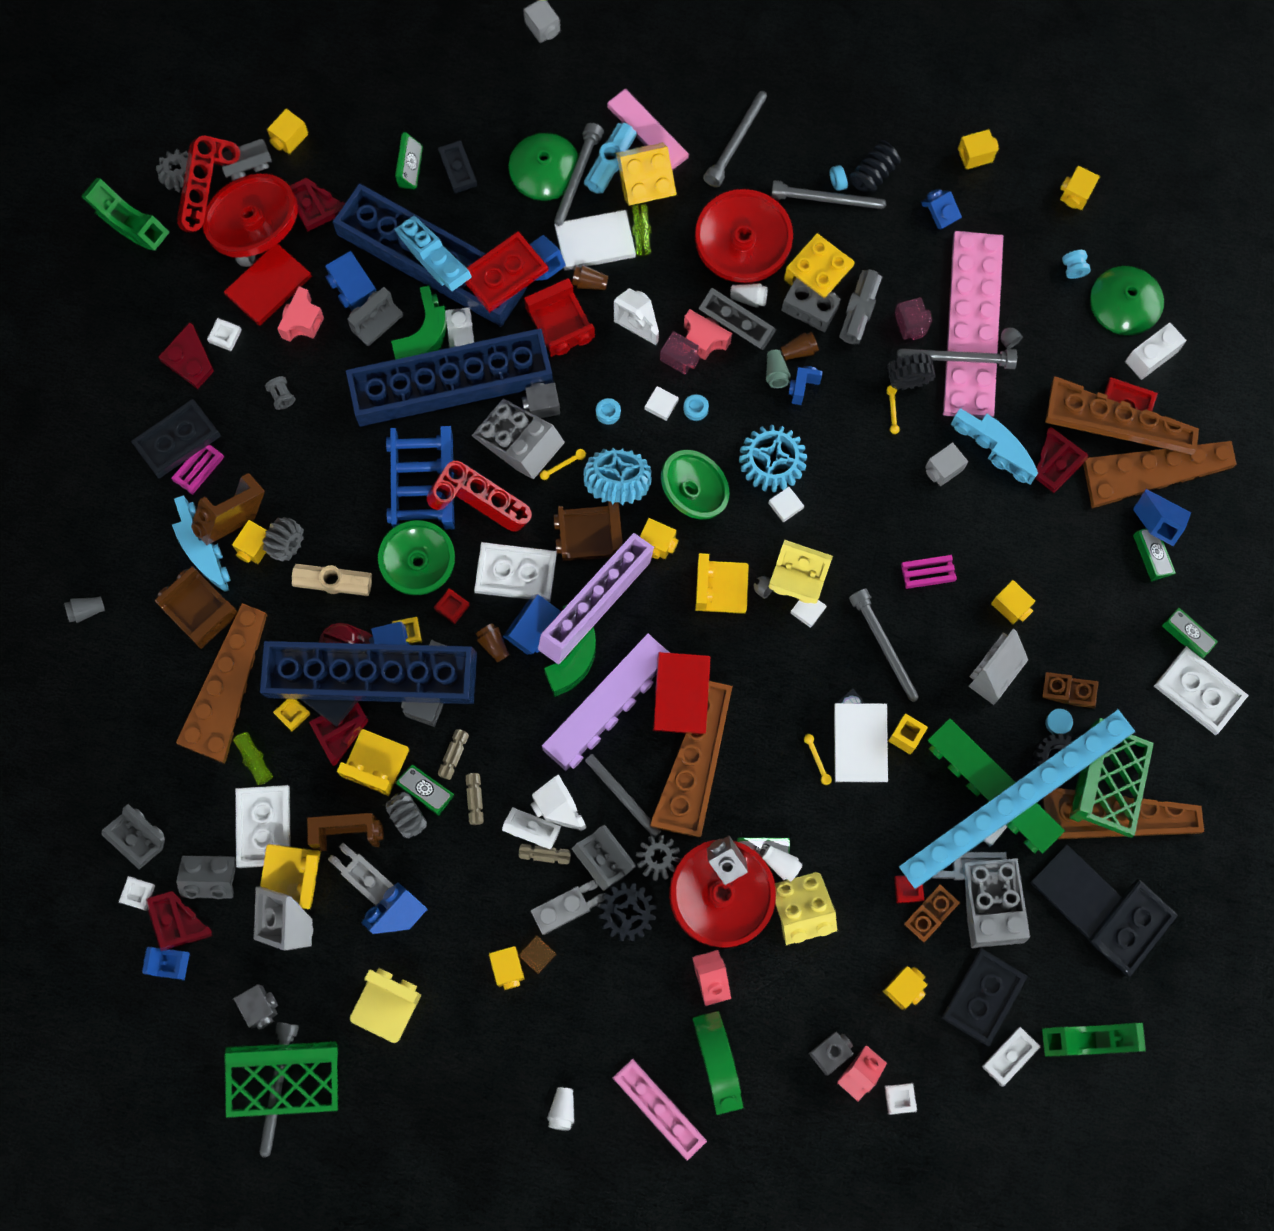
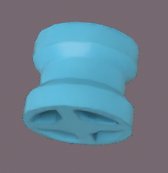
M1076 250L1063 256V263L1067 266V278H1080L1090 273V265L1086 263V251Z

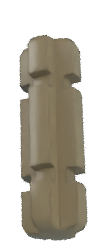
M460 729L455 730L452 737L453 742H450L443 758L444 764H441L438 770L440 777L449 780L452 778L453 768L457 766L464 749L463 744H466L469 737L467 732Z
M478 773L467 774L469 823L471 825L483 824V812H481L483 809L482 793L479 787L481 785L480 775Z
M521 844L519 848V858L530 860V858H533L535 861L551 863L558 861L559 864H569L571 852L568 849L556 850V848H551L550 850L543 846L535 845L534 848L527 844Z

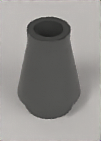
M101 596L95 598L70 599V602L64 603L69 622L76 621V623H79L99 612L105 611Z

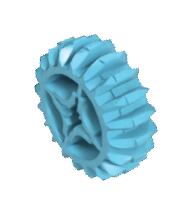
M773 424L770 426L769 431H766L763 426L760 428V434L753 431L751 438H746L744 441L746 446H742L740 449V453L743 455L739 457V462L743 463L741 471L748 472L746 479L751 480L754 478V487L758 486L759 483L763 484V491H766L767 486H772L771 490L776 492L778 485L782 490L787 488V483L791 486L795 485V478L800 479L802 477L801 471L805 470L806 464L804 461L807 460V455L803 453L805 446L798 445L800 437L792 439L793 431L790 430L785 434L783 433V426L779 428V431H775ZM773 443L772 446L768 448L761 447L760 449H758V447L763 444ZM781 445L789 450L792 458L781 450ZM776 450V461H773V464L770 467V457L773 456V453ZM754 459H757V462L765 466V472L757 467ZM786 468H789L784 473L773 475L774 471L777 469L785 470Z
M613 447L611 451L603 449L601 453L595 452L593 457H589L584 468V482L588 488V493H593L594 498H601L602 502L611 501L612 505L615 502H620L621 505L624 502L633 504L634 500H641L642 496L647 494L651 485V467L648 466L647 460L641 458V454L634 455L633 450L626 452L623 448L615 450Z

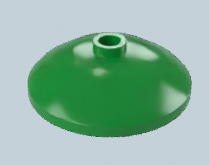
M541 133L529 136L514 148L510 156L509 173L511 180L521 193L536 200L557 199L565 194L579 155L569 141L558 135ZM547 157L548 159L543 161L540 158Z
M1119 266L1107 270L1096 280L1091 290L1090 304L1096 319L1108 330L1121 335H1137L1152 328L1159 320L1164 308V297L1160 285L1150 274L1136 267ZM1128 291H1132L1135 296L1129 295Z
M681 450L672 454L664 462L661 470L662 487L669 501L679 511L692 518L710 519L725 509L729 500L728 482L720 467L712 459L697 451Z
M421 520L408 521L396 526L385 536L379 548L378 564L384 579L391 587L405 594L423 595L437 590L448 580L455 564V551L449 536L437 525ZM417 559L423 560L420 566H415L414 562Z

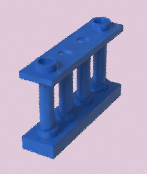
M441 426V435H437L436 438L398 439L396 428H390L391 437H386L387 452H391V508H387V522L391 523L392 527L395 528L401 520L438 519V522L443 523L445 530L455 529L454 498L442 510H399V497L427 496L433 486H399V473L437 471L440 474L447 464L453 461V433L451 426ZM437 448V450H441V459L431 462L399 463L398 449ZM449 472L450 477L454 479V473ZM436 491L439 498L446 500L442 492Z

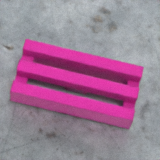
M208 445L187 459L171 479L193 495L222 461L224 456L211 445ZM207 449L206 455L194 466L193 470L183 481L181 478Z
M952 555L902 562L901 567L906 589L956 581L957 577L954 573L955 568L952 564ZM945 563H946V565H947V566H941V567H934V568H927V569H921V570L908 571V569L918 568V567L932 566V565L945 564ZM948 572L949 574L947 576L910 581L909 578Z

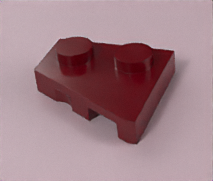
M308 178L290 186L297 199V213L307 231L336 218L345 205V202L341 203L332 197L331 193L318 188Z
M191 323L183 329L159 356V359L197 389L214 372L196 330Z
M1050 427L1041 452L1040 462L1037 466L1038 474L1035 479L1055 493L1088 459V454Z
M357 702L337 727L323 716H319L309 723L328 759L334 766L367 724L368 719Z
M173 891L146 899L160 951L212 935L211 929L208 926L205 927L198 920L196 914L189 907H186Z

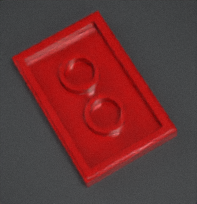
M518 231L468 266L467 269L472 278L467 280L465 284L490 313L549 270L545 262Z
M276 244L228 287L224 293L260 326L297 291L298 287L303 286L312 276L307 269L279 244Z
M658 653L653 731L706 734L710 656Z

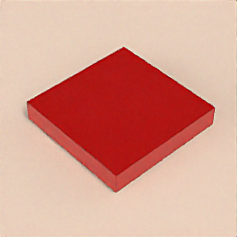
M1112 377L1108 380L1104 392L1105 395H1108V399L1119 403L1121 401L1130 403L1132 408L1140 411H1152L1158 394Z

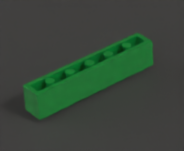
M951 719L928 739V742L932 745L929 750L939 760L944 757L950 763L947 768L957 778L962 775L969 782L966 787L975 796L978 797L982 794L990 802L1016 783ZM1037 803L1006 824L1015 835L1020 832L1026 838L1023 843L1033 853L1039 850L1043 854L1065 832Z

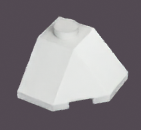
M629 288L614 301V322L656 345L659 339V330L651 300L643 292H635Z
M559 775L552 778L532 794L534 802L531 803V806L538 818L543 816L548 822L579 831L586 829V825L581 815H578L576 805Z

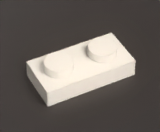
M470 308L446 310L450 348L474 343Z
M512 807L504 822L502 831L551 850L561 826Z
M1018 1027L982 1067L1001 1086H1004L1040 1046L1021 1027Z

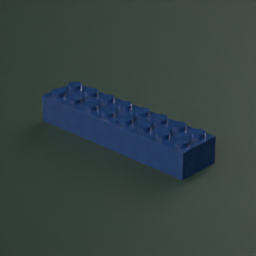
M359 183L333 221L337 235L502 327L526 291L527 286L490 313L465 283L453 291L445 284L442 286L418 261L395 231V228L415 214ZM415 215L440 239L443 247L466 268L485 255L482 251Z
M541 328L346 370L354 412L359 427L526 391L525 388L535 383H553L552 371Z
M264 641L260 693L268 698L474 704L477 652L472 647Z

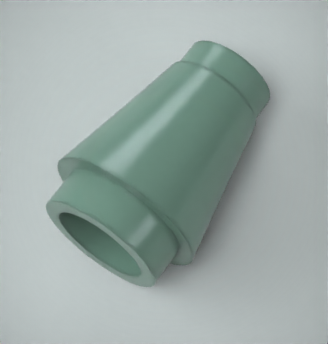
M771 350L767 353L766 381L772 388H782L789 384L791 375L780 350Z

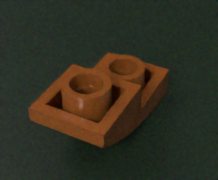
M1046 672L1043 698L1095 709L1098 681L1072 678V675Z
M940 884L904 924L925 942L960 902Z

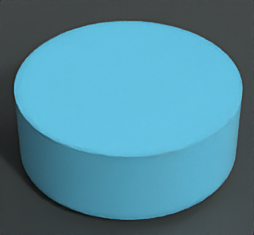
M842 166L832 167L830 169V178L833 187L837 191L846 189L847 178Z
M694 394L685 400L684 413L689 419L698 421L707 415L709 405L705 397Z
M606 398L597 404L596 416L601 423L610 425L617 422L620 418L621 408L616 400Z
M1055 709L1046 717V728L1051 734L1057 735L1060 733L1065 735L1073 726V718L1068 711Z

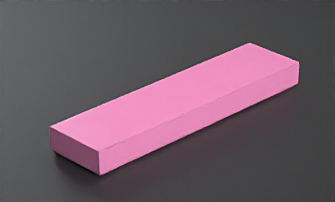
M626 89L608 102V108L622 122L630 125L636 131V137L645 146L664 143L668 146L672 170L688 158V153Z
M633 1059L613 1077L686 1160L707 1142Z

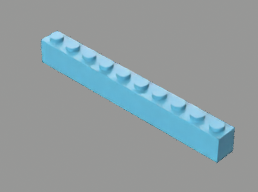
M1119 710L1115 711L903 863L899 868L912 886L917 889L1128 738L1135 730Z

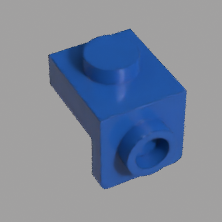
M934 190L927 194L928 198L921 202L923 207H929L938 229H942L962 218L951 191Z
M811 366L798 367L796 380H791L789 394L793 395L792 404L802 405L806 383L819 385L822 371Z
M148 947L142 972L152 976L185 980L190 953L175 950L160 951L159 948Z

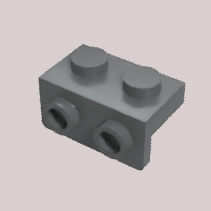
M260 139L240 146L239 160L231 165L222 166L226 178L231 177L232 180H236L246 176L245 171L254 169L255 172H259L269 168L268 163H271L272 160L264 140ZM231 150L222 153L224 159L231 160Z
M383 287L381 290L373 292L364 305L355 308L350 313L348 322L351 331L365 345L370 346L403 316V313L393 303L391 293Z
M129 804L123 807V812L118 818L102 830V836L138 869L142 868L163 850L165 841L163 832L157 826H152L148 823L143 813L136 808L133 809Z
M605 825L599 827L592 835L578 842L572 848L573 852L603 891L622 880L636 866Z
M182 856L177 877L180 896L190 899L233 898L232 883L236 868V858Z

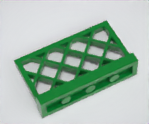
M1099 718L1095 723H1093L1089 727V730L1097 724H1099L1104 719ZM1130 735L1120 743L1121 747L1109 750L1079 772L1069 819L1077 822L1083 819L1130 838L1135 836L1154 743L1134 735ZM1137 745L1145 748L1143 757L1137 759L1130 746ZM1122 750L1126 752L1131 763L1124 766L1115 754ZM1107 757L1111 758L1117 768L1108 773L1103 765V760ZM1131 766H1134L1139 774L1138 780L1132 782L1125 770ZM1118 772L1126 783V786L1120 789L1116 787L1111 778L1112 775ZM1104 779L1112 791L1105 796L1102 795L1098 788L1099 781ZM1128 788L1134 797V802L1130 805H1127L1120 793ZM1115 796L1122 809L1113 812L1105 799ZM1099 802L1107 814L1103 818L1092 814L1093 806ZM1122 812L1125 813L1129 820L1128 828L1120 825L1116 815Z
M336 1041L226 1047V1117L338 1111ZM331 1062V1073L322 1080L313 1069L319 1063ZM305 1063L313 1064L310 1067H308ZM292 1064H300L306 1070L296 1082L285 1072ZM267 1065L273 1066L278 1071L269 1083L257 1074L263 1066ZM249 1066H258V1067H257L255 1070H253V1069H252L251 1067H249ZM231 1067H244L251 1074L239 1085L231 1076ZM309 1074L320 1083L310 1095L299 1085ZM281 1075L292 1084L283 1096L271 1087ZM253 1077L265 1086L255 1097L243 1088ZM331 1078H332V1088L327 1084V1082H328ZM232 1084L237 1088L233 1093ZM324 1086L332 1094V1104H319L313 1097ZM295 1088L306 1097L299 1106H292L285 1100ZM267 1090L279 1099L272 1107H264L258 1102V1099ZM239 1092L243 1093L251 1101L244 1109H232V1099ZM309 1101H311L314 1105H306V1104H307Z

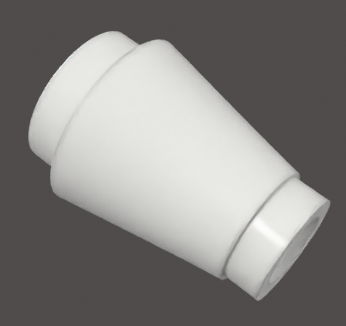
M761 283L732 285L730 298L731 300L756 308L765 306L767 287L762 286Z
M771 845L762 856L765 862L783 880L787 879L790 882L797 876L803 865L798 861L799 858Z
M557 1088L547 1118L550 1121V1128L559 1130L571 1129V1124L574 1123L572 1089Z

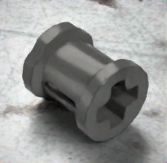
M276 377L265 385L266 390L272 394L275 401L274 407L277 410L291 406L296 400L286 386L287 380L285 377Z

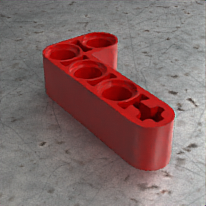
M201 136L191 142L177 219L178 225L183 231L193 232L203 226L213 165L228 166L236 163L240 157V150L236 144L209 136ZM199 142L207 144L208 153L206 155L198 151L197 145ZM224 147L231 150V160L223 158L222 149ZM195 166H200L204 170L202 179H198L194 175L193 169ZM191 190H196L199 193L200 200L198 203L190 200L189 193ZM187 207L198 208V210L192 211V209H187ZM192 213V219L196 223L189 226V222L185 218L190 217Z
M460 461L449 462L427 494V502L435 510L445 509L453 498L457 496L510 531H519L529 522L532 516L530 508L525 503ZM449 472L455 473L458 479L451 478ZM470 485L475 486L478 489L479 493H474L471 490ZM436 491L442 492L445 495L446 500L440 499L437 496ZM492 499L497 500L500 507L494 506Z

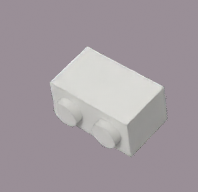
M1168 323L1134 349L1126 363L1142 380L1174 356L1186 340L1171 323Z

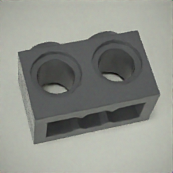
M796 278L783 301L782 311L825 332L838 310L841 299L832 291L826 298H823ZM804 295L807 299L799 300L796 296ZM818 306H826L829 310L821 311L818 309Z

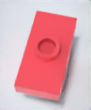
M298 287L291 303L285 306L282 314L283 318L277 328L281 338L290 342L298 335H306L314 339L324 319L321 308L311 304L312 300L308 290L302 287Z
M689 309L684 318V327L689 332L685 338L684 348L704 360L715 349L726 350L731 343L732 333L720 327L714 319L704 318Z
M716 950L692 957L705 1006L731 999L726 968L719 951Z
M866 1045L843 1072L837 1083L859 1101L866 1092H869L875 1086L887 1063Z

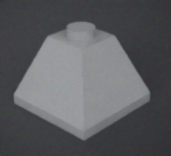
M261 886L256 887L254 940L282 950L311 946L313 935L312 919L289 895Z

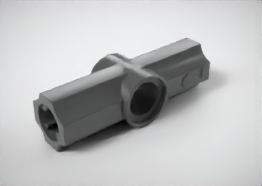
M862 270L855 293H852L846 311L847 316L840 334V338L846 343L859 344L865 330V325L870 320L876 302L874 299L882 276L876 271Z

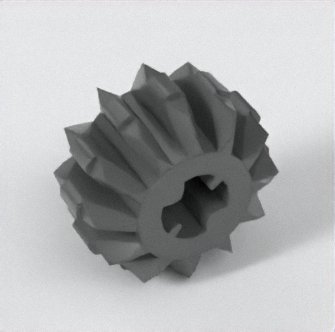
M176 149L172 155L167 152V158H159L161 165L156 166L159 174L158 178L169 190L175 188L176 191L180 192L181 187H183L189 154L187 151L181 154ZM197 166L193 169L195 176L199 175Z
M277 518L274 523L270 524V528L265 531L266 536L262 540L264 542L263 550L275 560L289 561L292 555H296L298 548L301 547L300 543L304 539L302 536L304 529L290 518Z
M406 792L397 794L386 803L387 812L402 836L406 838L416 836L427 827V822L410 794Z
M663 835L659 836L658 843H655L653 836H650L649 843L651 846L649 847L646 843L642 842L640 847L645 852L636 853L637 858L645 859L638 862L637 867L643 868L647 866L643 875L647 877L653 871V880L657 881L658 873L660 872L664 880L668 879L666 870L668 869L673 873L675 867L672 864H678L681 860L678 857H672L678 854L680 849L673 848L670 850L669 848L673 845L674 841L670 839L666 845L663 844ZM655 852L665 855L662 864H657V860L655 863L652 861Z

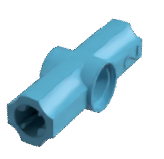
M624 122L618 123L607 143L601 147L600 155L584 181L590 190L596 193H603L614 173L619 170L616 153L628 150L636 137V131L630 125ZM613 156L615 159L609 160L606 157Z

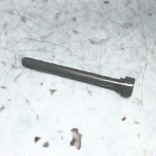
M760 91L757 94L717 164L707 169L703 178L709 185L720 187L725 178L724 169L767 97L765 92Z
M587 123L583 131L585 142L555 217L554 223L557 226L563 225L593 145L600 142L604 133L603 128L595 123Z
M773 180L771 197L777 201L786 197L878 209H883L886 206V202L883 199L787 187V184H783V181Z
M899 349L897 351L898 358H904L905 355L912 356L913 354L920 355L923 353L930 355L932 360L999 363V366H1004V369H1015L1017 364L1016 349H1005V351H1000V354Z
M868 590L858 591L849 597L851 604L858 611H862L909 700L912 702L917 701L918 693L870 607L872 603Z
M277 1022L275 1034H278L279 1044H290V1041L293 1042L294 1036H297L299 1025ZM275 1068L273 1078L278 1073V1071ZM282 1075L271 1086L280 1095L284 1081ZM271 1092L268 1107H272L279 1100ZM278 1114L266 1115L260 1154L263 1157H268L271 1154Z

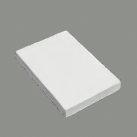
M626 210L565 221L562 226L555 225L560 252L566 264L564 267L565 271L575 269V266H582V264L592 266L636 257Z
M481 542L474 591L480 594L530 599L532 595L539 594L550 602L557 551Z
M1187 646L1154 685L1155 688L1214 735L1221 731L1248 697V694Z
M834 704L835 782H888L887 704Z
M288 785L236 788V867H263L268 844L291 847L290 787Z

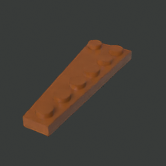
M1058 377L1053 378L1045 423L1194 455L1197 449L1198 428L1168 417H1162L1149 410L1140 411L1132 408L1130 403L1124 401L1119 403L1108 399V395L1100 392L1094 394L1083 390L1084 387Z
M1232 441L1197 445L1194 455L1169 449L1088 458L1083 463L1091 506L1096 508L1120 501L1126 497L1141 495L1145 489L1149 491L1157 488L1161 489L1174 483L1185 482L1195 477H1203L1234 468L1236 459Z
M243 603L241 604L176 741L178 745L225 764L234 734L233 730L236 719L239 717L243 694L246 692L248 685L247 680L250 669L253 667L255 652L258 649L267 614Z
M709 681L706 734H685L649 827L701 838L732 686Z
M1056 788L1041 799L1042 808L1065 830L1058 839L1125 837V835L1083 819L1080 822L1069 819L1075 790ZM1115 796L1105 799L1113 812L1122 809ZM1122 796L1127 805L1134 802V798ZM1142 799L1135 836L1200 834L1204 832L1201 806ZM1100 802L1093 806V815L1101 818L1107 816ZM1122 812L1116 815L1120 825L1128 828L1129 820L1125 813Z

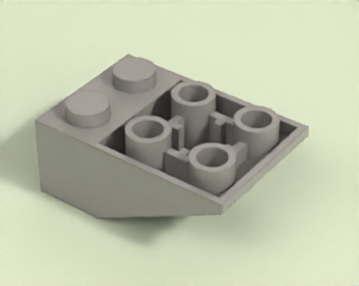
M505 399L496 406L472 434L476 440L517 471L532 479L539 474L565 443L552 424Z
M1015 629L1009 635L1003 633L985 655V658L970 675L973 681L969 687L993 705L999 700L1028 661Z
M1018 859L965 863L967 922L971 948L1025 943L1030 938Z

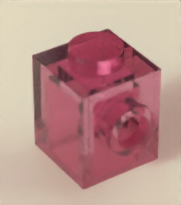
M922 298L898 303L894 314L903 339H919L925 336L932 323V316L929 309H925Z
M673 331L661 349L660 361L686 374L689 368H695L700 359L698 355L699 345Z

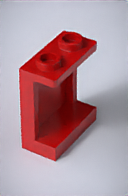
M569 278L524 298L526 310L536 329H542L545 346L550 357L556 354L563 355L570 348L578 344L585 345L595 337V328L593 324L589 323L573 293V285Z

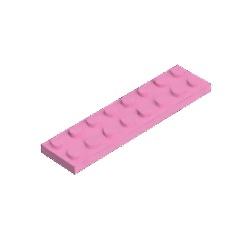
M955 231L953 235L947 351L997 353L1003 235ZM946 361L943 415L955 416L961 408L978 419H983L986 414L994 417L997 363Z

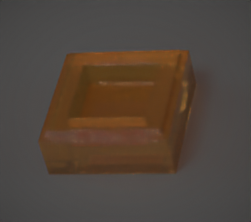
M536 936L519 954V957L539 974L557 954Z

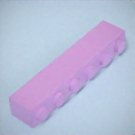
M633 533L544 630L540 637L538 650L557 664H560L650 564L654 546Z
M647 634L542 745L543 751L565 771L569 767L574 769L583 759L581 754L587 748L592 750L601 740L599 735L605 729L609 731L615 726L619 720L617 716L623 710L625 712L630 710L635 704L636 700L634 698L641 691L644 694L654 683L652 679L657 674L658 653L670 652L652 636Z

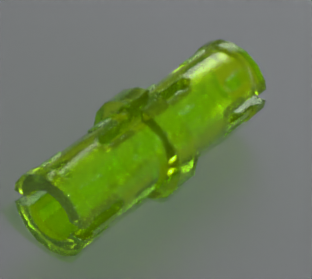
M641 204V214L639 213L638 205L632 208L634 217L632 233L635 235V252L637 255L643 256L642 246H644L645 255L651 253L649 239L651 226L648 224V207Z
M246 732L235 737L233 741L244 758L243 763L252 772L257 785H262L271 780L273 776L262 759L263 754L255 747L250 734Z

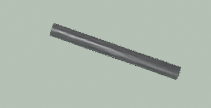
M591 754L585 762L651 836L656 838L662 831L649 827L651 819L597 758Z

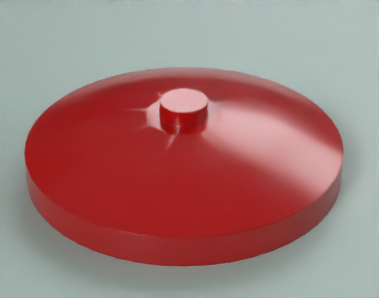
M253 174L239 178L223 187L209 202L203 223L205 236L214 249L230 257H249L265 252L278 244L291 230L298 212L297 199L290 186L277 176Z
M740 189L723 193L706 205L697 221L695 241L700 258L712 272L733 282L749 283L763 280L783 266L792 247L793 229L787 212L775 199L755 190Z
M716 840L708 841L690 850L677 864L669 888L671 909L680 927L696 941L720 948L738 946L756 937L769 922L776 901L774 878L765 860L755 850L745 844L734 841L746 859L748 873L725 885L708 862L707 848Z

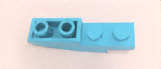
M415 215L395 228L396 233L413 255L442 286L445 284L453 291L472 278L469 270L443 247L440 239Z
M960 408L951 423L955 430L962 435H969L981 447L990 448L992 452L988 459L992 461L994 466L999 469H1006L1018 481L1031 485L1038 471L1019 440L990 415L986 414L981 421Z
M184 495L175 498L181 522L173 524L172 527L183 550L197 569L211 583L224 592L229 591L227 582L231 580L226 567H221L219 559L223 558L219 545H214L213 543L206 545L201 538L195 536L191 528L196 513L194 503H189Z

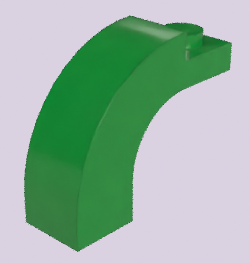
M96 178L81 196L106 223L144 248L155 251L169 234V231L154 216L141 213L131 207L99 178Z
M430 286L420 288L425 308V321L420 330L412 336L391 341L395 359L438 351L445 341L447 334L445 307H439L437 295L431 294Z
M594 627L590 629L560 664L555 663L544 668L545 675L555 697L576 687L590 671L596 652Z
M719 1011L694 1017L693 1022L705 1063L717 1115L742 1109L743 1104L739 1081Z
M1143 1023L1042 1029L1045 1056L1146 1051Z

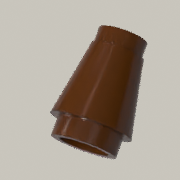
M582 264V266H575L571 283L579 289L605 290L608 276Z
M804 332L781 347L785 360L811 356L819 350L812 332L808 334Z
M493 623L476 633L479 638L477 641L497 663L510 655L499 627L496 628Z

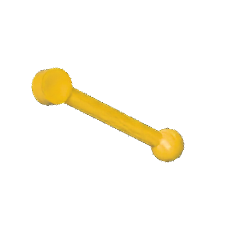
M890 385L887 388V394L890 396L892 419L890 432L897 434L900 431L897 425L895 407L897 389Z
M578 449L576 455L548 471H541L540 478L547 480L549 475L577 459L583 460L586 455L585 451Z
M807 734L804 737V741L809 745L820 770L822 784L828 785L832 781L831 776L826 774L814 746L813 735Z

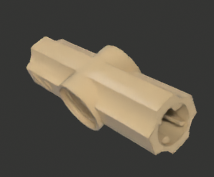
M295 564L293 568V587L324 590L330 594L340 592L369 596L371 591V573L342 570L332 565L318 567ZM338 576V580L334 584H326L328 577Z

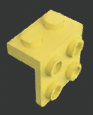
M784 540L768 587L777 594L789 595L798 598L801 602L816 604L833 556Z
M820 873L797 877L791 882L786 880L775 883V905L781 919L786 945L800 943L818 936H826L837 931L836 913Z
M378 968L377 972L369 970L365 978L368 982L350 1020L352 1023L390 1042L396 1043L400 1040L421 994L415 992L417 986L405 980H402L401 984L392 981L393 974L380 968Z

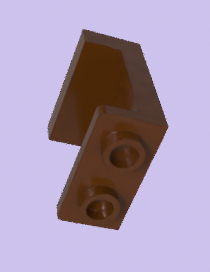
M248 473L240 478L235 496L225 502L213 506L206 497L201 498L191 525L193 533L196 537L201 538L206 545H209L243 527L248 520L254 521L265 493L264 489Z
M608 501V506L569 510H563V506H558V514H554L555 530L560 529L561 538L556 539L557 554L562 553L563 561L612 557L623 545L619 502H615L612 505L611 501Z
M194 566L183 570L170 587L166 586L158 593V598L155 600L200 649L225 628L238 613Z
M372 813L307 818L308 845L317 851H327V835L367 832V839L374 847H379V840L384 839L383 824H380V821Z

